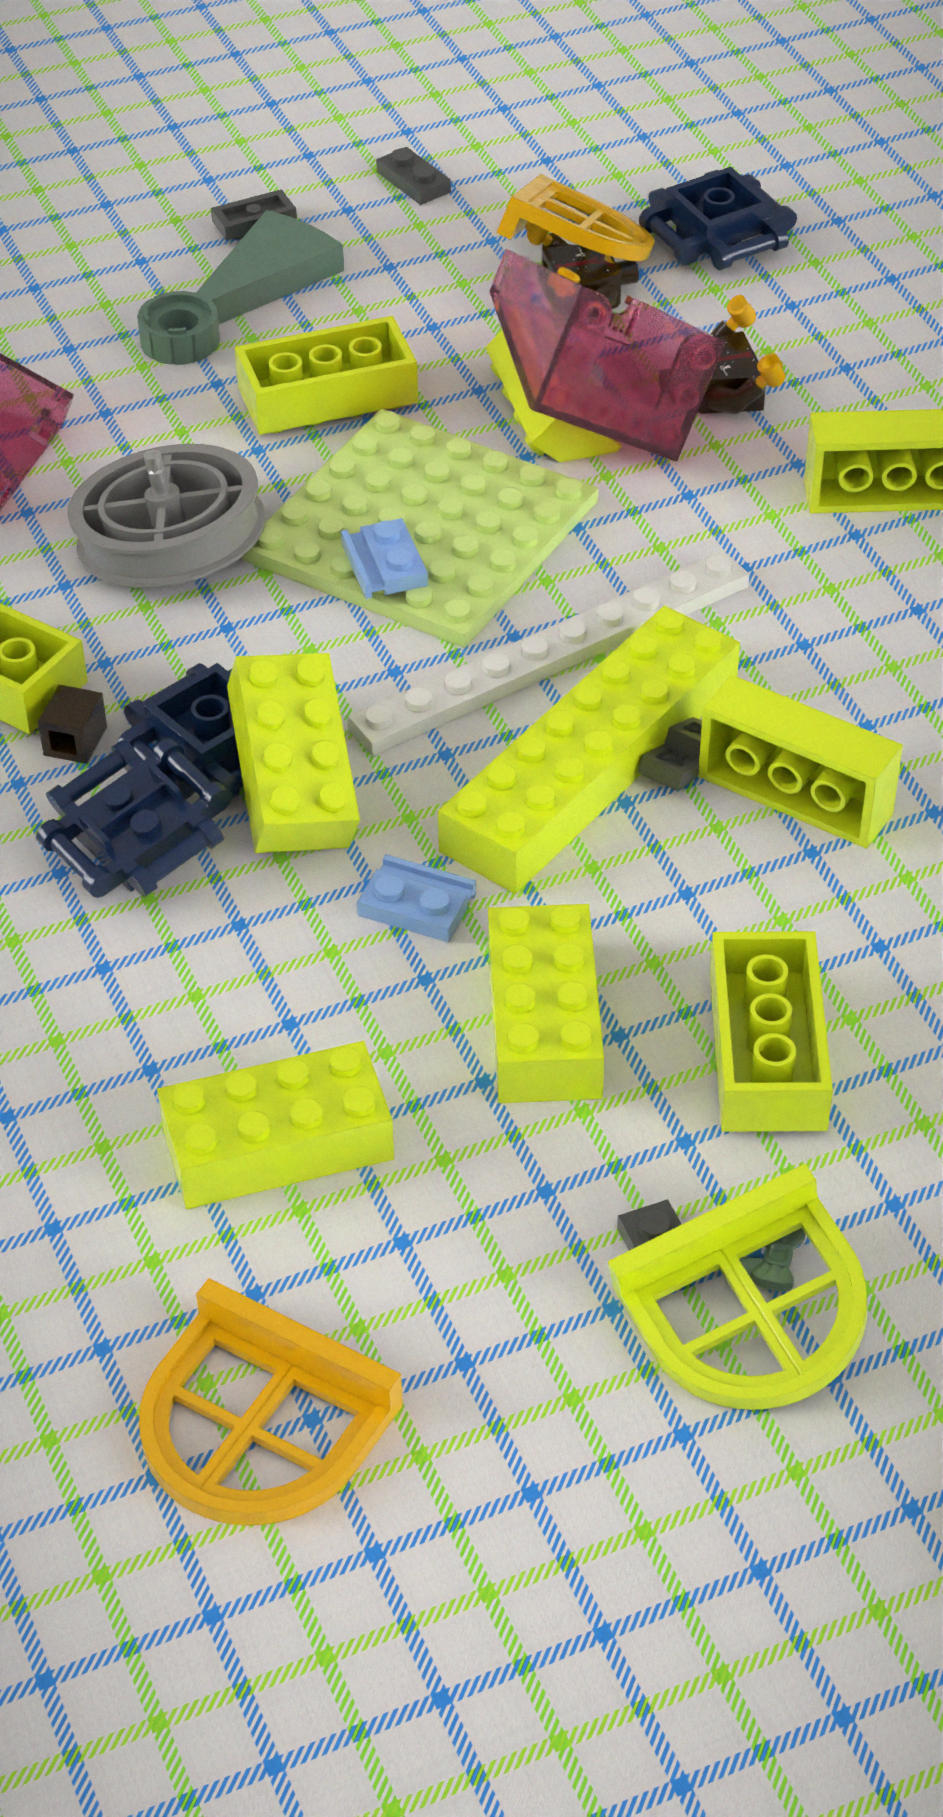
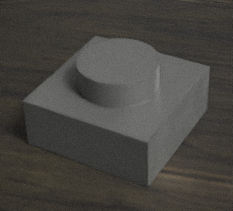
M667 1199L618 1215L617 1229L628 1250H631L682 1224Z

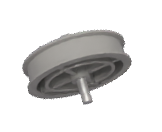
M205 444L166 445L122 457L104 466L87 478L75 491L68 506L69 524L72 531L78 537L77 552L84 568L93 576L108 583L136 588H155L182 584L203 578L229 566L245 555L258 541L265 527L266 518L263 504L257 496L258 479L251 463L234 451Z

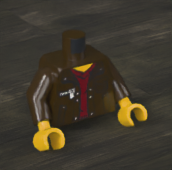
M530 222L526 223L525 228L529 242L534 245L542 243L541 281L563 323L590 315L598 316L604 311L617 308L621 304V285L638 283L639 271L636 261L625 260L615 262L612 256L580 245L568 244L554 233L548 234L549 231Z
M736 295L729 301L727 311L731 318L727 322L722 320L707 338L698 343L687 345L683 349L682 369L664 371L663 385L667 396L688 393L696 412L701 414H738L740 412L764 410L766 386L778 387L783 384L785 372L782 369L783 363L777 354H767L758 361L744 332L735 331L738 327L746 328L753 325L756 320L755 310L743 295Z

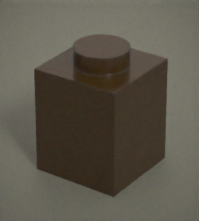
M58 685L38 720L44 756L84 764L89 762L107 728L103 693Z

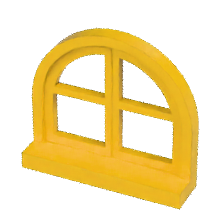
M543 174L537 176L511 196L496 232L511 240L525 228L527 222H530L590 250L629 261L647 260L655 243L652 235L631 218ZM543 207L546 208V209H548V210H551V211H553V212H555V213H557V214H559V215H561V216H563V217H565V218H568V219H570V220H572V221H574V222H576V223H578V224H580V225L574 224V223H572V222H570V221H568V220H566V219H564V218H561V217H559V216H557V215H555V214H553V213H551V212H549V211L543 209Z
M208 1278L196 1293L199 1314L158 1364L145 1387L141 1399L139 1429L147 1465L158 1484L172 1499L204 1518L227 1524L247 1526L266 1525L296 1518L321 1506L336 1495L358 1470L403 1407L401 1373ZM215 1345L274 1374L242 1418L183 1388L184 1384ZM294 1386L355 1416L323 1460L262 1429ZM175 1401L232 1430L199 1474H196L184 1463L171 1440L170 1416ZM252 1442L309 1470L308 1473L292 1482L269 1489L237 1490L220 1486Z

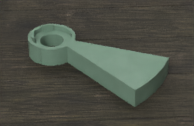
M266 210L196 293L188 291L162 293L149 299L141 306L137 319L140 344L143 352L155 361L171 365H184L207 358L219 346V324L343 272V244L308 223Z

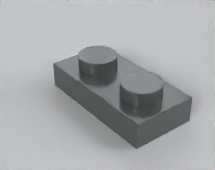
M408 147L396 149L392 153L376 159L377 173L419 205L451 193V179Z
M280 189L212 207L211 217L212 222L227 241L230 239H242L266 210L297 219L296 207L283 190Z

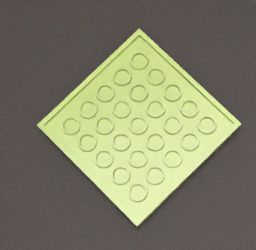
M380 409L265 522L260 538L242 556V560L466 648L598 502V487L444 432L430 425L403 417L394 412ZM403 518L428 572V586L385 595L382 590L373 592L372 598L365 599L342 546L341 531L348 530L349 534L358 533L361 526Z

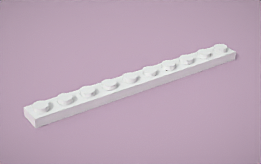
M722 550L348 716V730L372 756H375L621 645L664 605L679 613L688 615L749 587L750 574Z

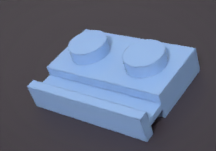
M403 518L361 526L358 533L349 534L348 530L341 531L342 546L365 599L372 598L373 592L382 590L385 595L428 586V572Z
M385 854L383 865L380 870L376 869L357 901L358 916L449 943L468 909L469 900L473 899L476 895V880Z

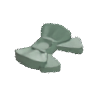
M800 1228L764 1246L766 1248L764 1258L742 1257L739 1261L755 1284L769 1290H791L794 1285V1278L789 1268L793 1251L804 1242L805 1233Z

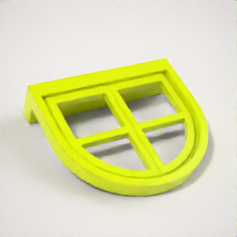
M806 1164L786 1172L608 1261L613 1289L661 1368L686 1391L720 1406L747 1410L770 1409L792 1404L815 1394L831 1383L847 1367L858 1350L865 1332L868 1304L866 1282L862 1267L852 1247L819 1200L816 1179ZM802 1228L828 1267L829 1272L766 1303L739 1259ZM720 1269L747 1313L683 1345L656 1300ZM836 1285L838 1311L833 1327L822 1345L803 1361L775 1315ZM756 1326L783 1371L757 1376L731 1374L715 1369L695 1356Z

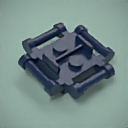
M732 167L707 172L704 176L668 187L666 190L659 188L650 191L648 196L650 207L644 209L639 216V224L649 233H655L674 251V257L682 265H690L696 261L699 255L707 253L717 270L729 268L734 261L769 249L778 251L787 248L789 244L787 231L791 230L797 222V214L790 207L781 206L761 188L759 180L750 174L741 176ZM672 221L676 225V231L666 222ZM762 234L761 236H758V237L752 238V239H750V240H747V241L738 243L739 241H742V240H745V239L754 237V236H756V235Z
M198 663L186 671L185 677L144 701L136 699L124 707V714L132 727L122 733L117 743L122 739H126L133 746L137 754L145 760L153 753V749L148 744L155 740L159 743L165 738H172L182 746L184 756L212 782L222 783L232 793V799L240 794L239 789L244 786L227 690L232 669L227 671L218 663L209 668L202 663ZM172 770L165 774L179 787L182 796L186 800L195 792Z
M172 738L161 740L155 746L152 755L145 760L137 754L133 746L126 739H122L111 747V754L63 787L56 785L46 792L48 801L62 818L60 820L52 819L44 822L37 831L36 840L47 851H55L83 879V887L95 898L105 896L120 884H123L130 892L136 890L143 897H146L158 888L157 882L206 847L213 849L224 841L220 829L211 819L228 807L232 799V793L222 783L212 782L184 756V749ZM124 768L128 771L80 806L74 803ZM172 770L200 796V799L190 804L182 796L179 787L165 774ZM76 837L104 866L95 865L71 840Z

